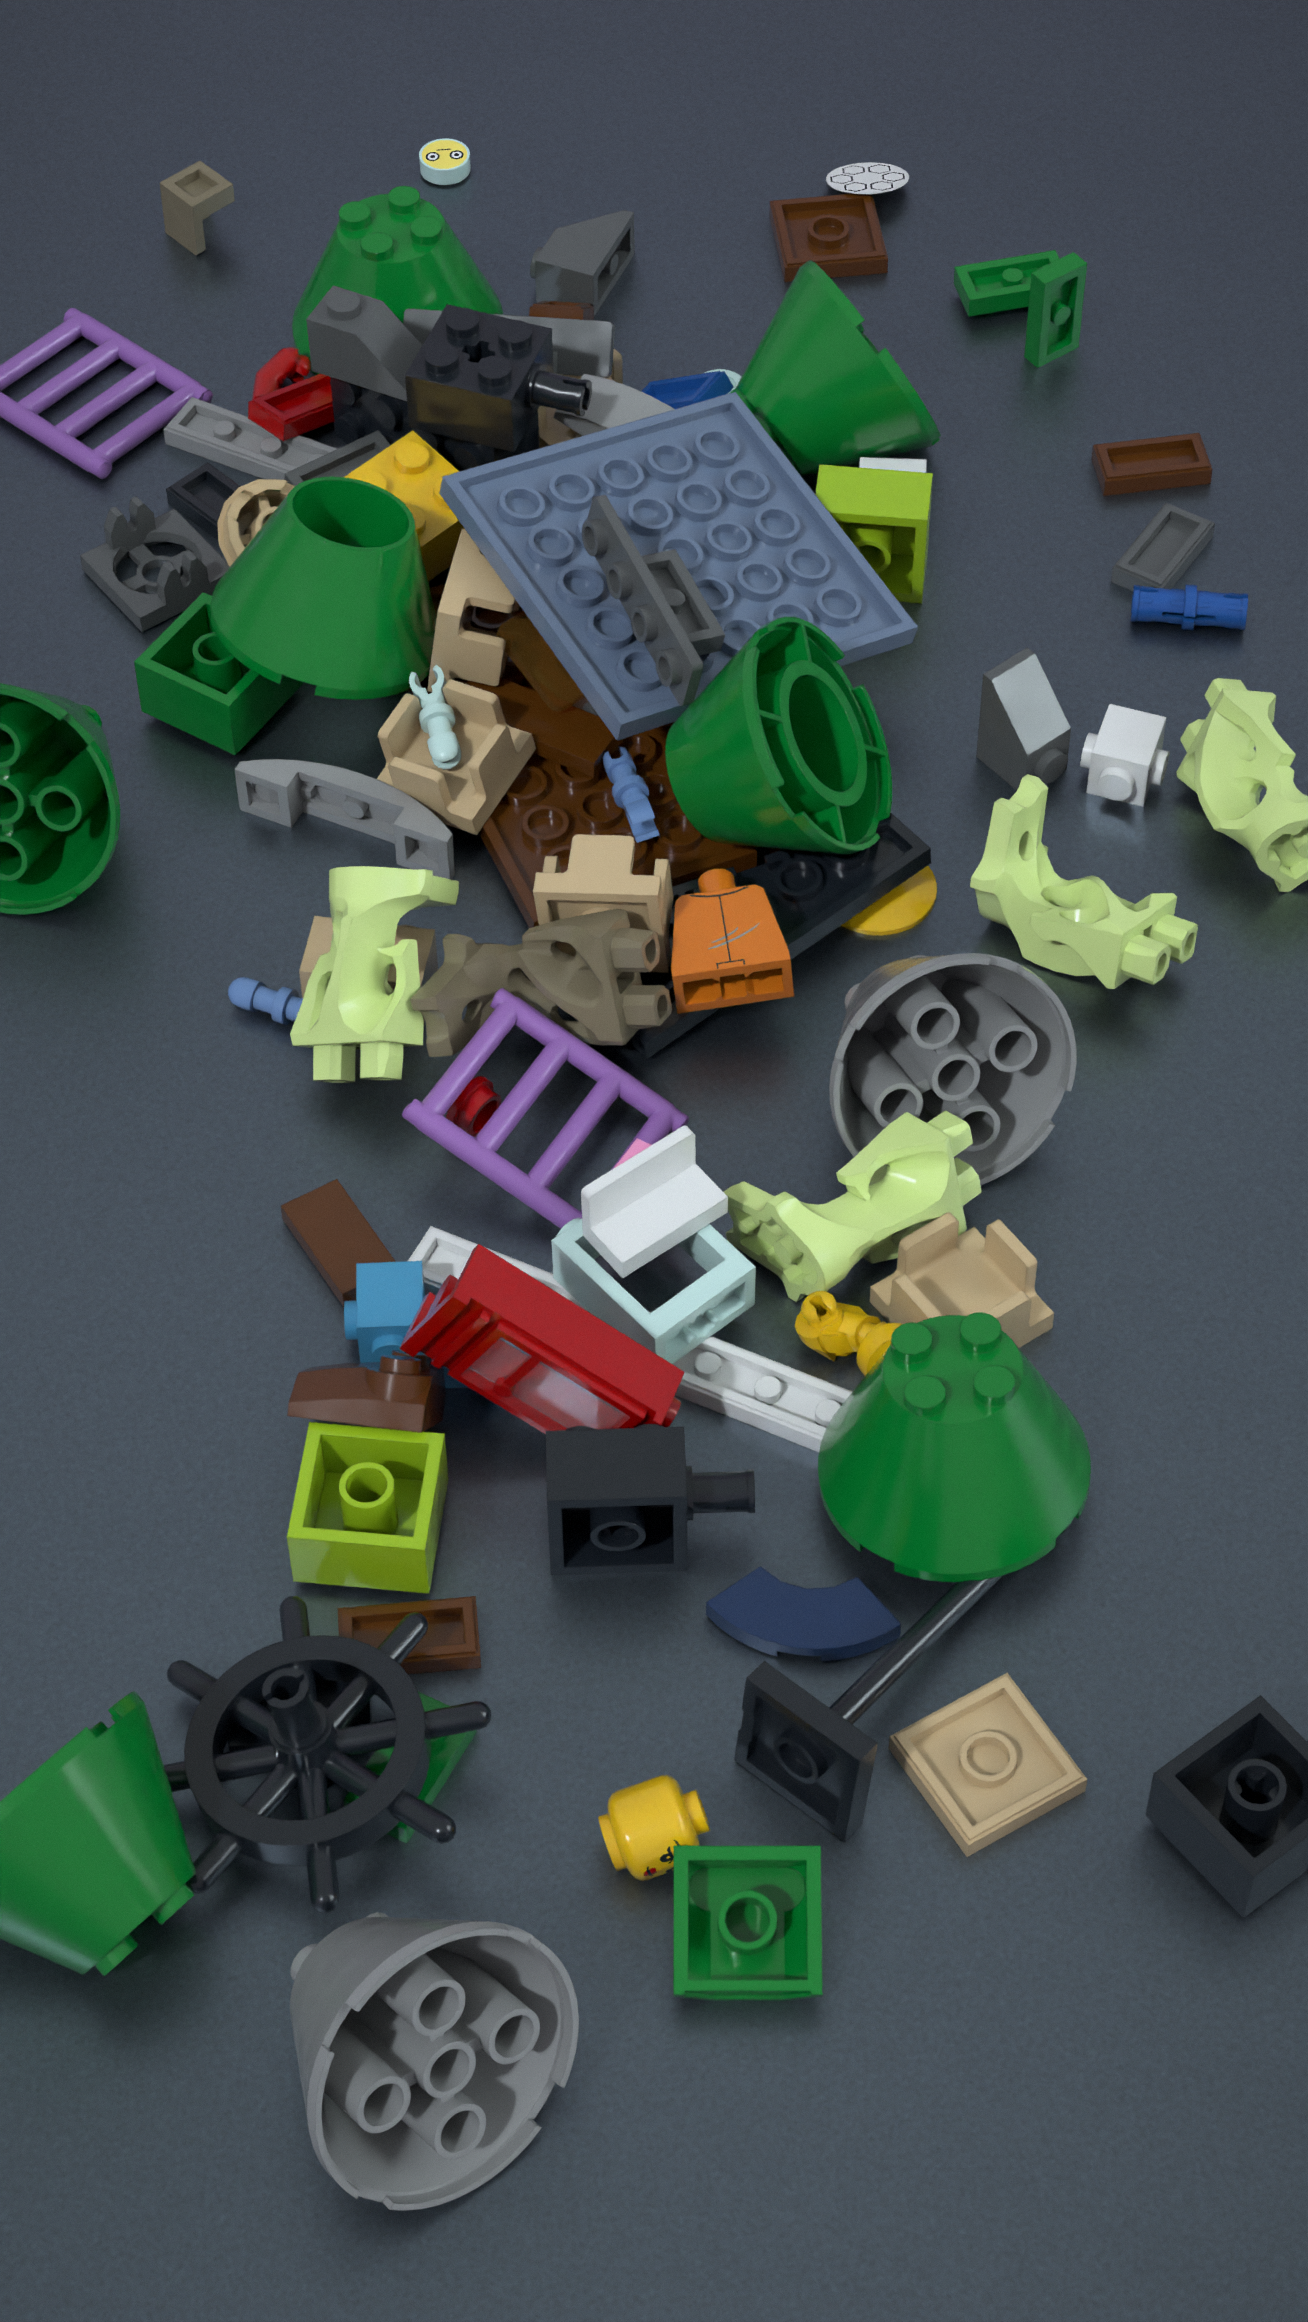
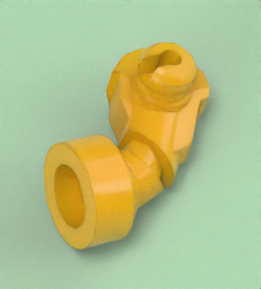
M816 1291L808 1295L802 1302L801 1311L796 1317L794 1326L805 1345L834 1362L837 1356L846 1357L851 1355L852 1352H857V1365L863 1375L866 1376L890 1346L894 1330L902 1324L881 1322L878 1317L867 1315L859 1306L836 1302L835 1297L831 1293Z

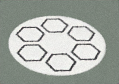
M874 162L845 165L834 169L826 177V182L830 187L852 194L885 193L896 190L909 181V174L904 169L891 164Z

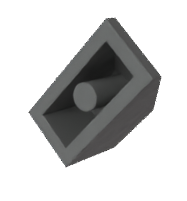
M622 210L556 228L544 247L536 249L531 260L530 276L535 279L536 302L545 300L591 303V306H594L595 317L635 254L634 212Z
M333 285L306 319L312 371L407 401L405 374L420 351L422 344L383 301Z
M1027 647L983 674L976 757L1015 790L1019 788L1022 777L1027 774L1039 777L1046 784L1055 781L1067 769L1071 727L1036 654Z

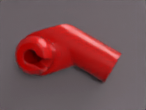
M282 348L256 373L252 400L281 389V385L286 378H289L294 383L304 380V376H308L311 369L309 357L299 354L297 348Z

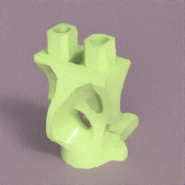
M1214 679L1204 695L1211 707L1209 714L1205 720L1197 719L1193 723L1188 724L1180 738L1187 753L1176 771L1177 777L1197 793L1199 802L1213 829L1229 836L1249 850L1258 868L1274 879L1279 892H1290L1308 880V796L1302 794L1293 782L1295 771L1290 766L1296 754L1272 725L1275 715L1276 695L1271 692L1248 691L1241 680ZM1265 787L1266 794L1260 803V792Z
M1030 774L1022 777L1016 793L1009 800L1000 798L994 802L983 858L971 876L970 887L975 889L979 913L983 918L1009 928L1018 942L1023 958L1059 973L1073 976L1095 975L1108 989L1117 988L1131 977L1154 985L1164 978L1170 960L1183 964L1190 959L1195 949L1198 924L1174 916L1177 896L1174 893H1151L1134 904L1114 894L1099 877L1091 875L1068 881L1054 872L1047 855L1048 847L1041 842L1048 787L1039 777Z
M349 866L329 870V902L333 925L330 952L320 955L308 980L302 1004L290 1032L293 1046L313 1048V1081L328 1083L355 1082L356 1050L360 1049V1079L374 1081L402 1080L403 1047L423 1046L424 1020L420 1011L412 1009L410 1000L421 988L417 940L402 939L395 945L397 924L400 918L410 910L456 905L459 894V881L433 876V870ZM393 964L396 967V986L394 990L388 983L389 969Z
M948 1111L941 1112L927 1123L905 1112L887 1125L863 1150L836 1172L838 1182L846 1185L848 1192L825 1204L804 1203L787 1192L773 1196L745 1181L733 1185L724 1191L728 1197V1212L733 1221V1228L726 1232L727 1240L734 1247L777 1274L784 1283L788 1298L798 1302L813 1292H827L842 1281L851 1268L862 1258L872 1264L898 1258V1246L901 1239L948 1212L959 1221V1236L967 1230L963 1206L982 1193L979 1175L973 1167L959 1158L954 1159L956 1155L973 1144L970 1126L966 1121Z

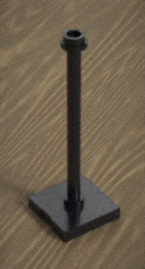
M1071 1523L1061 1534H1063L1070 1527ZM1002 1576L980 1581L956 1582L830 1707L819 1701L766 1661H763L746 1678L742 1703V1725L738 1731L734 1760L845 1842L863 1823L878 1745L875 1740L853 1724Z

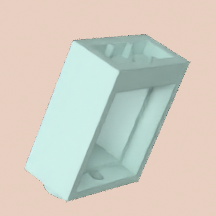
M581 1218L569 1221L561 1228L556 1237L551 1240L553 1278L589 1313L671 1364L678 1361L755 1305L756 1266L710 1224L678 1243L707 1273L651 1313L594 1260L600 1254L583 1236Z

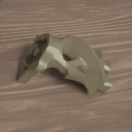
M622 909L559 919L529 928L522 935V943L512 946L497 943H475L471 937L461 934H447L443 938L445 955L443 965L410 999L412 1009L420 1011L426 1022V1046L429 1057L452 1056L464 1048L495 1010L490 1005L495 993L500 988H504L514 996L521 998L586 1044L625 1045L639 1029L660 1026L672 1012L669 990L664 985H642L640 972H651L659 963L661 951L657 932L630 928L627 911ZM557 941L571 944L576 950V955L572 956L561 952L556 946ZM467 1005V1011L464 1019L462 1020V1012L465 1006ZM560 1007L576 1018L577 1021L563 1019L557 1009Z

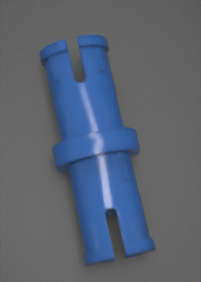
M1134 585L1131 621L1181 624L1182 630H1193L1194 625L1245 630L1248 593L1198 591L1197 585H1185V589H1163Z

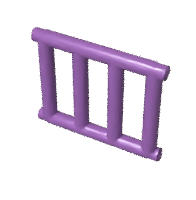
M76 308L67 310L63 323L0 365V417L100 479H105L110 474L113 462L170 423L191 397L208 403L213 398L212 391L202 386L200 382ZM81 336L98 345L97 348L18 402L1 392ZM118 359L136 369L57 425H53L39 416L41 412ZM156 382L174 392L95 449H91L76 439Z
M500 988L495 993L490 1005L495 1010L424 1100L420 1102L415 1098L412 1103H409L404 1108L402 1117L416 1126L423 1134L561 1229L573 1219H582V1209L579 1211L550 1191L549 1188L617 1097L647 1116L648 1120L611 1170L637 1138L653 1145L666 1137L670 1131L674 1132L680 1127L687 1125L689 1116L524 1000L514 996L506 989ZM516 1025L545 1047L474 1138L445 1118L444 1115L512 1027ZM565 1061H567L597 1083L530 1172L526 1174L496 1152Z

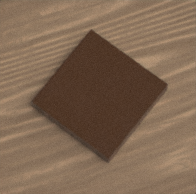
M842 194L770 201L769 216L784 282H792L799 268L809 260L815 262L830 278L888 273V256L872 194Z

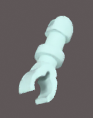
M435 665L433 671L437 682L431 686L432 693L428 694L426 688H422L418 676L414 672H411L409 676V684L413 695L419 698L422 707L419 713L421 729L429 734L430 738L427 740L432 760L438 768L447 770L454 768L460 762L461 750L457 736L452 732V728L456 723L454 711L450 705L446 704L442 691L447 682L441 668Z

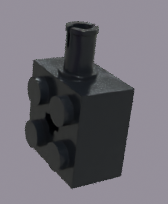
M449 304L444 308L405 374L410 428L510 452L516 450L539 406L574 413L576 416L582 417L585 415V410H588L592 395V382L590 380H581L554 373L552 328Z
M643 1424L635 1428L594 1429L588 1426H575L566 1430L545 1431L551 1575L687 1571V1521L693 1520L694 1513H755L754 1469L733 1472L692 1473V1466H686L684 1426L663 1427L658 1424Z
M1261 1695L1153 1773L1146 1809L1148 1819L1243 1918L1308 1870V1740L1306 1741Z

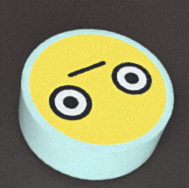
M449 138L436 139L425 144L419 152L420 173L425 180L433 184L453 185L464 180L470 173L469 148L458 140Z

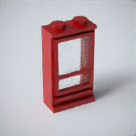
M480 1244L473 1249L459 1279L449 1275L440 1287L437 1295L429 1292L424 1297L399 1348L412 1357L419 1351L432 1358L430 1364L438 1369L442 1365L450 1369L448 1375L546 1434L545 1431L566 1430L575 1426H588L594 1429L635 1428L643 1424H658L663 1427H669L681 1405V1401L674 1396L685 1373L684 1371Z

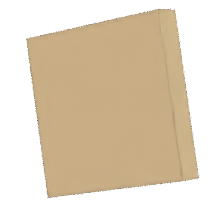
M1008 1673L889 1736L888 1749L966 1857L1086 1791L1087 1778Z

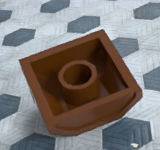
M392 1350V1355H381L380 1362L341 1363L311 1367L299 1372L288 1404L287 1416L422 1433L443 1420L446 1397L444 1369L431 1366L432 1358L422 1352H418L412 1357L402 1350Z

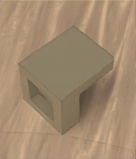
M198 161L160 182L165 233L194 255L204 252L206 247L203 220L235 201L233 184L202 161Z

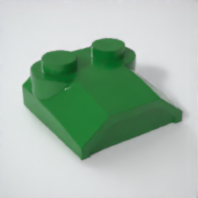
M674 1846V1997L709 2001H787L822 1997L821 1846Z

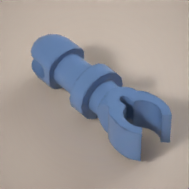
M619 747L621 757L612 759L609 751H607L603 756V765L610 782L614 784L612 787L614 801L618 807L624 809L635 841L638 843L659 836V832L653 820L655 816L648 800L649 790L646 782L642 777L636 775V766L629 751L624 747Z
M247 977L235 979L228 987V996L232 1004L254 1013L258 1011L269 1013L274 1022L288 1025L291 1021L295 1022L303 1000L295 989L282 987L277 991L266 987L260 981Z

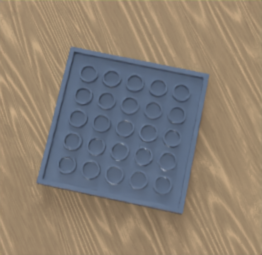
M736 392L442 477L439 494L617 741L675 722L689 705L680 706L669 686L666 687L661 683L657 674L656 663L644 642L641 643L636 639L632 630L631 619L620 600L615 599L611 595L607 586L606 576L595 556H590L584 547L582 525L587 521L592 498L595 496H607L641 556L676 549L725 633L721 651L699 656L703 662V672L695 699L761 626L777 618L785 616L797 617L812 623L822 630L845 654L843 659L837 661L840 667L911 644L918 629L916 623Z

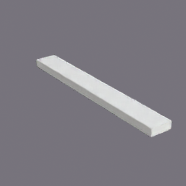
M430 1226L408 1260L422 1261L425 1295L429 1292L437 1295L440 1287L449 1275L459 1279L473 1249L478 1244ZM487 1248L586 1310L553 1278L552 1273ZM712 1336L673 1363L674 1366L685 1372L675 1393L676 1396L816 1452L820 1450L822 1438L832 1417L852 1393L850 1390Z

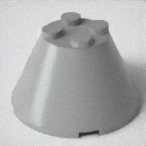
M963 953L927 957L915 955L881 966L869 974L861 983L850 988L846 994L844 1001L846 1014L831 1068L829 1093L832 1117L843 1143L854 1157L887 1125L905 1112L927 1123L941 1112L948 1111L969 1124L973 1144L956 1155L954 1159L959 1158L971 1165L979 1175L980 1185L997 1179L1022 1163L1042 1144L1055 1127L1051 1119L1062 1100L1065 1090L1072 1091L1077 1065L1075 1034L1067 1011L1057 995L1031 970L1014 961L990 954Z
M376 1912L365 1918H360L340 1926L318 1944L304 1947L293 1960L291 1977L294 1980L290 1998V2015L310 2138L314 2151L326 2172L348 2194L356 2199L360 2196L365 2199L382 2202L389 2210L407 2211L438 2206L475 2190L506 2168L530 2144L542 2128L534 2119L545 2104L553 2086L556 2083L560 2087L565 2088L572 2069L578 2042L579 2013L575 1989L569 1973L552 1950L532 1934L518 1927L490 1921L389 1917L385 1913Z

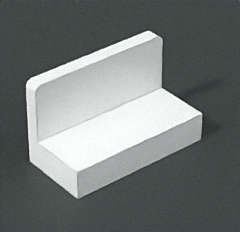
M686 1125L586 1185L581 1191L583 1236L622 1278L728 1213L727 1195L696 1164L695 1134Z

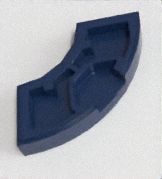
M760 1566L706 1602V1615L719 1628L743 1644L777 1656L779 1651L795 1655L821 1656L820 1661L846 1659L885 1646L900 1637L901 1623L858 1577L835 1587L806 1589L782 1582Z

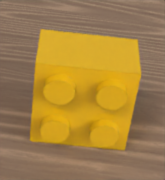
M412 430L344 478L356 479L378 486L396 496L408 507L415 521L429 582L451 566L461 529H464L439 494L442 477L460 471Z

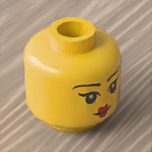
M667 1774L659 1775L615 1791L608 1800V1813L598 1817L602 1835L616 1871L627 1868L630 1874L640 1881L649 1880L674 1871V1846H700L698 1835L711 1831L697 1790L683 1794L678 1782Z

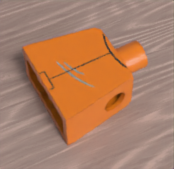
M712 869L703 873L698 879L699 893L681 895L675 901L671 973L677 1014L794 997L790 953L764 888L756 884L736 887L733 873L726 869Z

